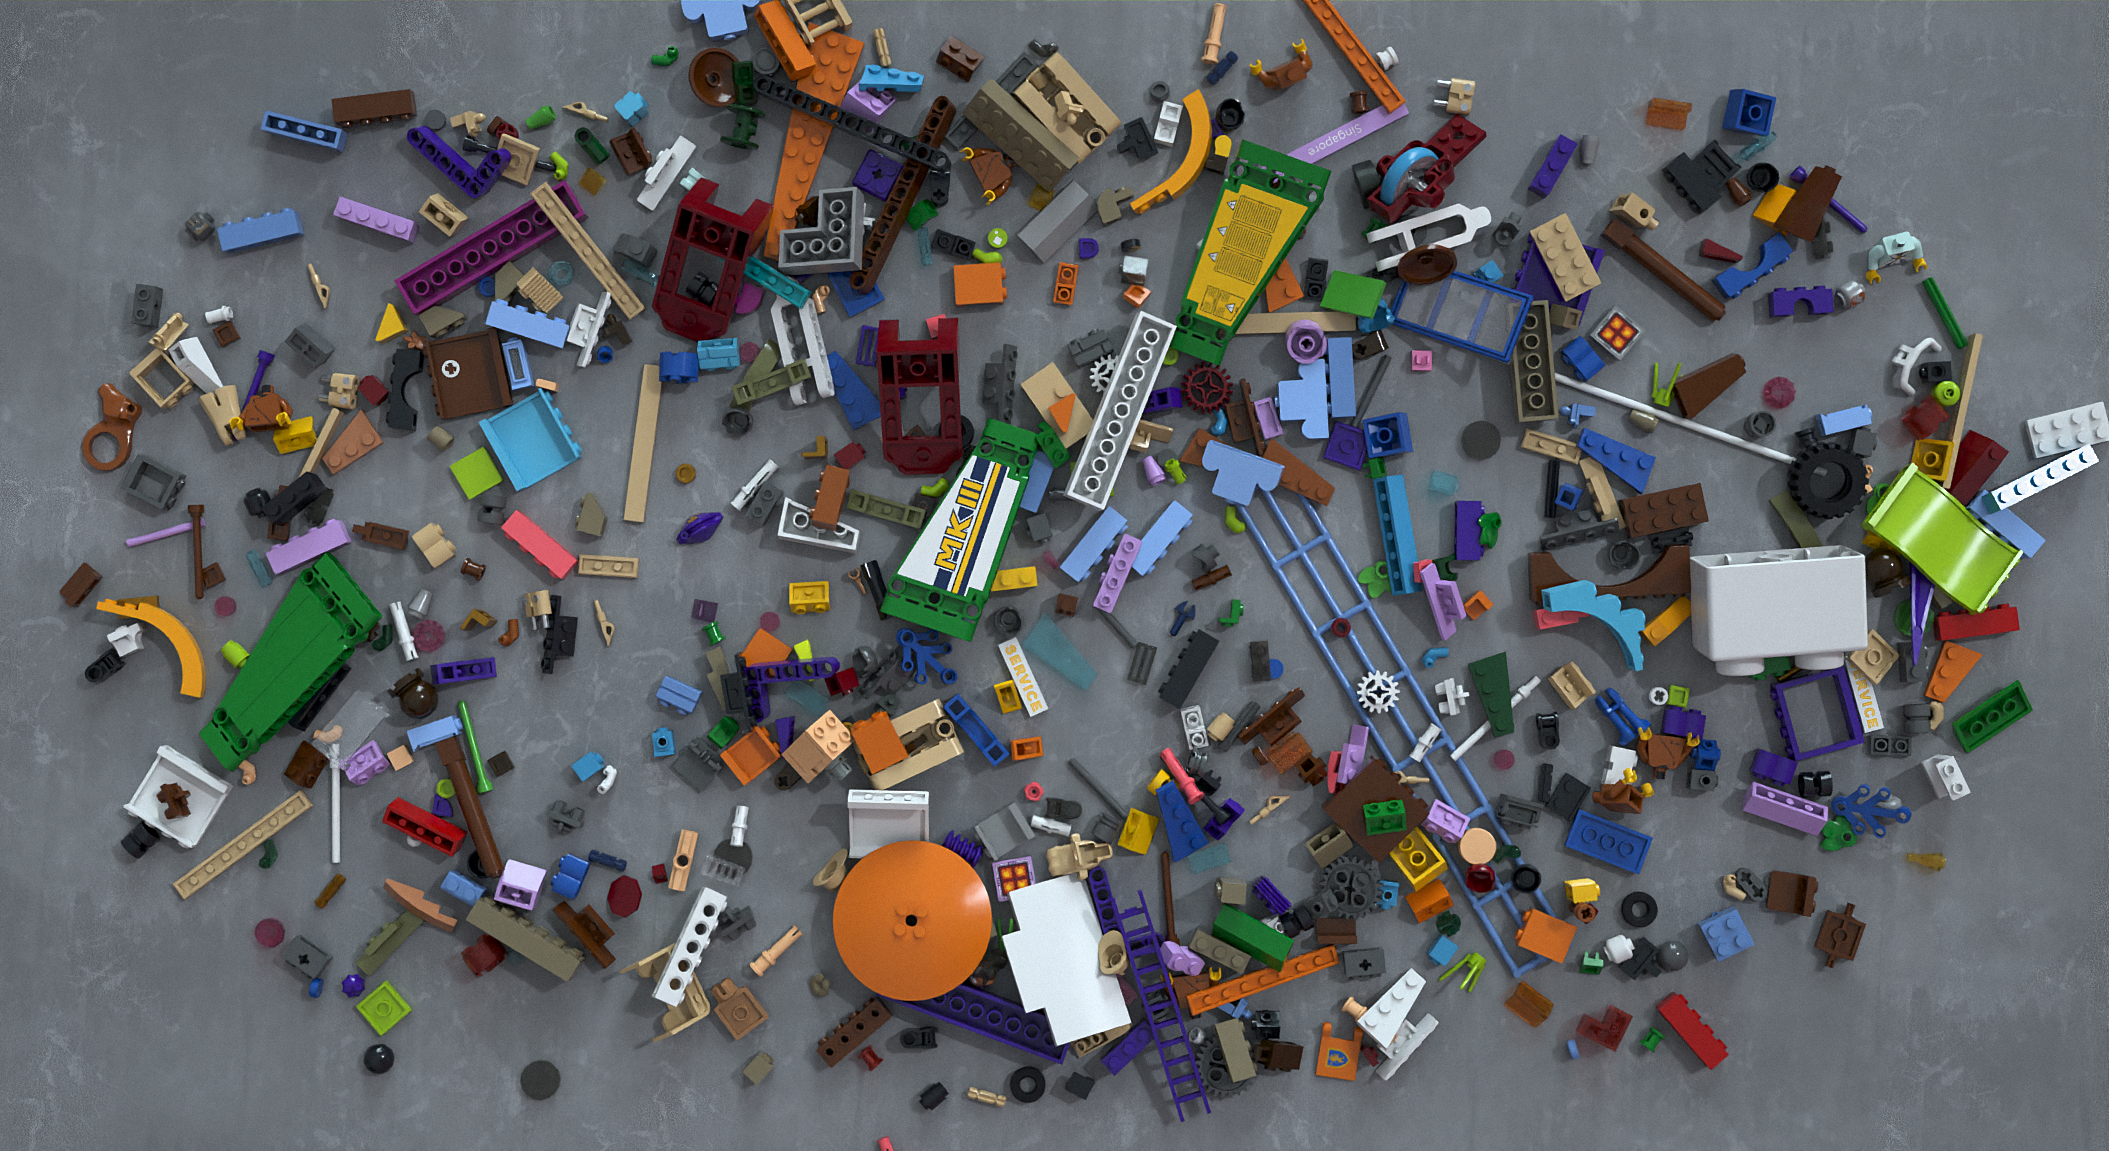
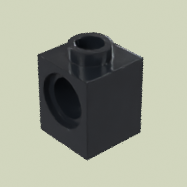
M1951 361L1921 364L1919 377L1922 379V384L1952 381ZM1932 368L1938 371L1937 377L1931 374Z

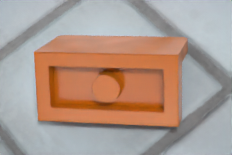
M1440 879L1427 884L1417 892L1414 891L1405 896L1419 924L1454 906L1448 891Z

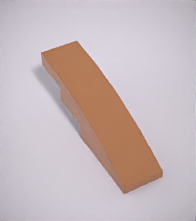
M388 878L386 879L383 889L398 903L428 923L450 933L452 932L457 920L438 913L440 905L422 899L424 891Z

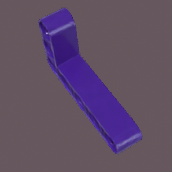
M419 126L407 132L408 142L471 198L488 194L511 161L510 152L505 148L490 151L477 170H475L428 127ZM497 154L500 156V162L497 159ZM476 184L479 186L480 191L477 190Z
M820 657L754 663L745 668V676H749L750 680L748 693L752 695L754 704L751 707L752 715L755 714L757 723L770 715L767 683L828 678L838 672L840 668L839 661L835 657ZM825 663L831 665L832 671L826 669ZM807 665L812 667L813 673L808 672ZM788 666L793 668L794 675L788 672ZM769 668L775 671V676L769 673ZM750 670L756 672V678L752 677ZM753 689L759 692V697L754 695ZM756 708L761 710L762 716L756 713Z
M1098 865L1089 871V880L1103 933L1106 934L1110 928H1116L1121 933L1111 902L1113 897L1106 871L1102 866ZM1095 870H1100L1103 872V877L1100 880H1094L1092 873ZM1105 889L1108 891V897L1106 899H1099L1097 892ZM1104 909H1111L1113 916L1111 918H1104L1102 916ZM1155 932L1156 937L1161 938L1162 942L1159 945L1161 948L1165 939L1161 933ZM1151 933L1128 938L1131 951H1133L1131 946L1134 942H1140L1143 947L1151 945ZM1153 950V951H1150V952H1147V953H1144V954H1141V955H1138V956H1135V957H1139V956L1147 955V954H1150V953H1154V952H1156V950Z

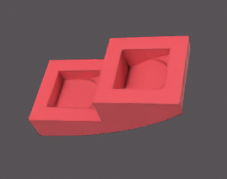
M1331 751L1327 780L1329 792L1337 794L1346 785L1345 783L1337 782L1342 751Z

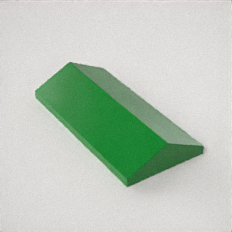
M2016 680L1952 723L1953 734L1967 754L2033 711L2020 681Z
M1227 903L1223 904L1213 924L1211 934L1280 973L1295 941Z

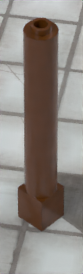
M1617 217L1609 223L1600 236L1618 250H1623L1712 322L1721 320L1726 313L1724 311L1725 305L1634 234L1635 231Z
M453 736L435 745L441 762L447 769L485 875L495 879L503 875L502 872L505 870L467 768L465 762L467 759L459 738Z

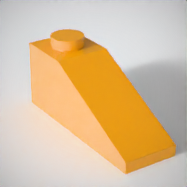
M1686 596L1678 597L1644 625L1645 630L1638 631V633L1649 646H1656L1691 615V602Z

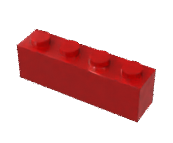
M2009 603L1998 604L1997 609H1990V606H1988L1981 614L1977 613L1974 615H1970L1967 609L1958 610V614L1952 615L1950 611L1939 612V616L1934 617L1933 623L1935 641L2020 630L2017 607H2009Z
M399 797L388 805L382 820L383 823L451 857L462 848L468 833Z
M1672 992L1655 1008L1702 1063L1712 1070L1729 1055L1725 1051L1727 1046L1720 1039L1716 1040L1713 1037L1714 1031L1707 1024L1703 1025L1700 1022L1701 1016L1695 1009L1690 1010L1686 1005L1688 1001L1682 994L1677 995Z

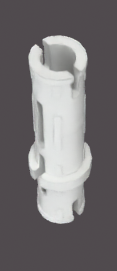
M769 459L752 480L741 488L742 491L730 503L740 511L750 498L753 499L755 497L754 494L763 485L764 481H767L779 467Z
M401 601L396 602V604H389L388 606L400 639L398 643L402 645L406 661L419 658L413 643L414 637H411Z

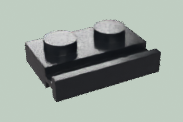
M1565 772L1545 806L1571 821L1591 787Z

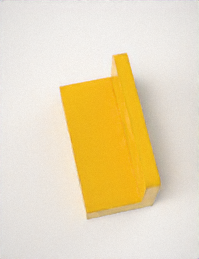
M312 416L292 420V423L289 424V429L274 430L273 441L280 454L315 445L318 437L313 429L314 419Z
M1131 808L1118 845L1146 855L1159 818Z

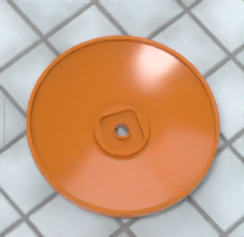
M910 840L891 843L874 850L862 858L844 879L838 891L833 911L835 942L850 972L874 992L903 1001L935 998L963 983L981 962L987 950L992 930V911L989 896L976 871L955 852L943 846L925 841ZM908 915L916 916L917 924L915 926L907 925L906 918Z

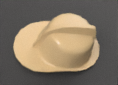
M843 848L832 856L825 867L815 876L813 880L814 886L822 885L830 892H834L842 885L847 876V869L843 864L847 857V849Z
M1115 930L1109 931L1103 935L1098 945L1100 969L1104 974L1108 975L1113 973L1125 975L1130 959L1122 934Z

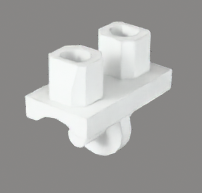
M1454 678L1446 679L1444 682L1435 685L1437 695L1447 694L1448 699L1446 702L1439 703L1440 713H1450V715L1460 713L1459 704L1465 705L1464 697L1470 696L1469 692H1463L1462 685H1458L1455 688Z

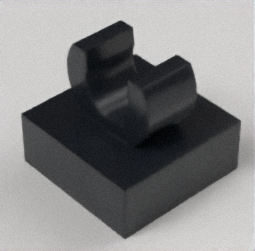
M1210 770L1208 773L1206 772L1196 782L1199 788L1209 797L1221 786L1219 783L1221 781L1220 776L1216 780L1211 777L1213 770Z

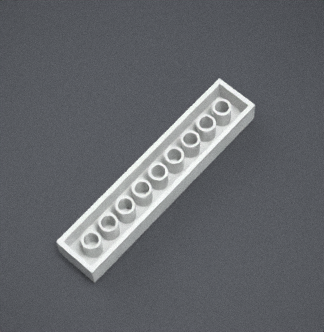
M1143 311L1136 313L1063 496L1096 510H1104L1177 326Z

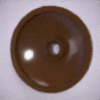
M708 48L699 52L690 64L688 77L691 89L695 96L706 105L725 107L736 101L731 62L739 61L729 51L722 48ZM709 77L713 78V83L710 82Z
M1441 245L1419 246L1408 251L1399 260L1397 265L1398 274L1402 280L1411 284L1426 285L1436 283L1454 272L1457 267V257L1451 249Z

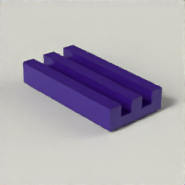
M862 325L855 364L876 366L877 327ZM866 330H870L865 359L861 361ZM875 331L877 332V335L875 340L872 362H868L873 339V333Z

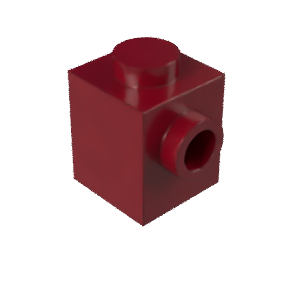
M853 667L835 673L831 677L824 678L831 696L839 693L845 696L854 692V687L860 686Z

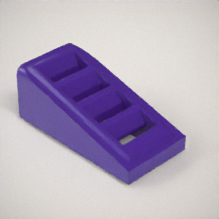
M795 716L780 718L775 721L781 754L793 743Z

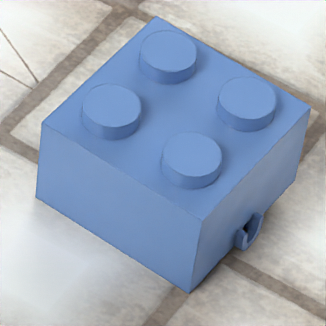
M1734 906L1721 912L1715 911L1710 917L1697 923L1718 962L1755 945Z

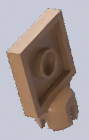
M727 977L721 980L722 983H717L712 988L711 993L718 1002V1005L713 1010L734 1038L739 1040L769 1018V1015L746 985L739 988Z

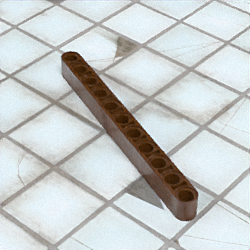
M939 96L935 99L916 138L917 141L924 144L930 141L928 145L938 150L956 114V107L946 96ZM921 151L919 158H925L928 151ZM906 159L862 252V270L853 271L850 277V286L859 294L867 295L872 291L930 168Z

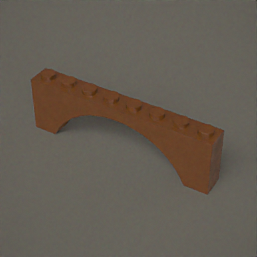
M1665 545L1658 559L1641 575L1620 584L1595 585L1597 590L1595 597L1606 594L1618 596L1619 600H1626V596H1633V599H1645V595H1653V598H1665V594H1673V597H1684L1685 593H1691L1689 545ZM1528 553L1529 599L1535 602L1536 605H1543L1541 590L1579 581L1567 574L1557 564L1551 553Z

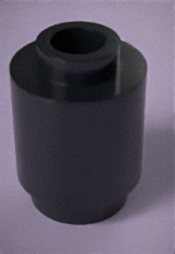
M940 1082L937 1084L933 1083L920 1094L922 1099L919 1102L926 1110L928 1108L933 1110L947 1099L946 1096L949 1093Z

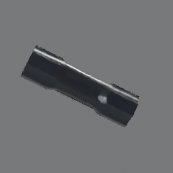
M877 560L860 565L873 595L881 621L893 617L880 612L887 589Z

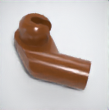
M518 619L508 620L509 630L504 635H501L498 640L501 645L509 646L519 637Z

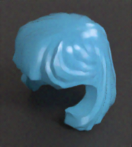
M1383 298L1380 299L1373 320L1358 317V328L1362 334L1383 330L1394 323V315Z

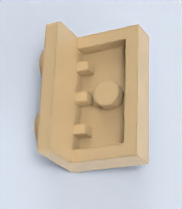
M1573 661L1560 667L1548 678L1549 682L1571 710L1596 693L1592 684L1584 677L1580 668Z

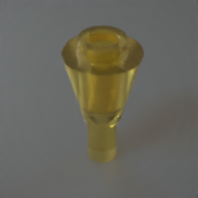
M1943 853L1907 854L1908 861L1919 862L1937 872L1945 868L1946 857H1943Z

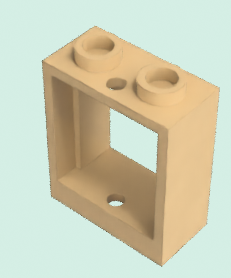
M157 347L129 372L150 397L164 409L173 408L179 402L178 399L182 395H187L192 391V386L195 384L176 366L172 356L167 351L165 352ZM164 359L185 381L166 399L145 378Z

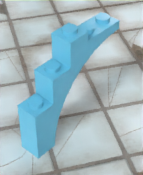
M1587 580L1541 590L1545 610L1550 612L1581 611L1599 619L1618 640L1624 653L1627 668L1634 671L1643 670L1642 663L1644 662V657L1640 650L1641 637L1638 631L1645 630L1644 623L1646 619L1642 610L1630 608L1620 611L1621 602L1618 596L1606 594L1595 597L1597 595L1596 587L1593 582Z

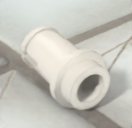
M222 306L221 309L206 312L205 316L207 322L212 324L222 320L229 321L230 318H233V312L230 307Z

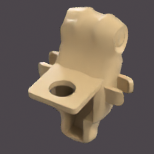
M1076 833L1070 836L1071 844L1048 849L1046 859L1049 863L1048 869L1053 877L1077 873L1078 879L1084 880L1088 877L1087 870L1097 867L1104 860H1110L1113 856L1111 845L1107 842L1097 844L1091 840L1081 841L1080 835Z

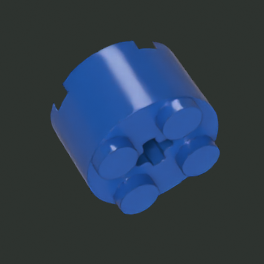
M689 352L660 353L659 382H671L673 380L676 381V384L698 383V354Z

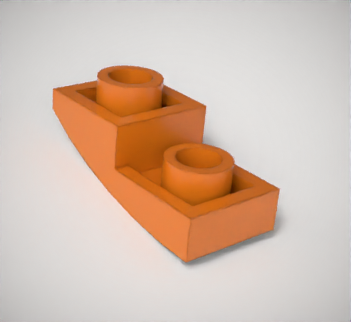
M1059 262L1053 302L1067 305L1073 304L1079 265Z

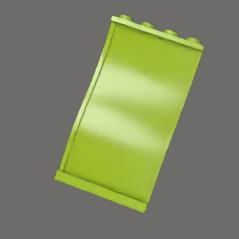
M1910 463L1902 468L1860 525L1866 531L1870 530L1900 552L1937 588L1967 609L1970 615L1981 614L1988 607L1987 602L1990 598L1996 596L1999 592L1998 587L2009 578L2010 570L2020 563V556L2023 554L2022 550L2014 549L1989 531L1956 498L1919 471L1914 463Z

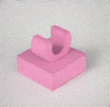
M1412 350L1411 371H1431L1432 351Z

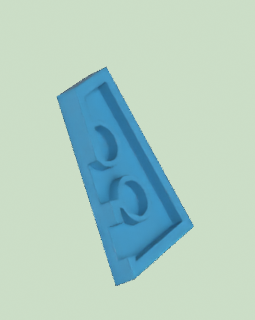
M866 65L860 81L859 91H866V87H875L876 91L893 88L896 91L920 92L924 82V75L916 72L899 71L895 68H882L878 65Z

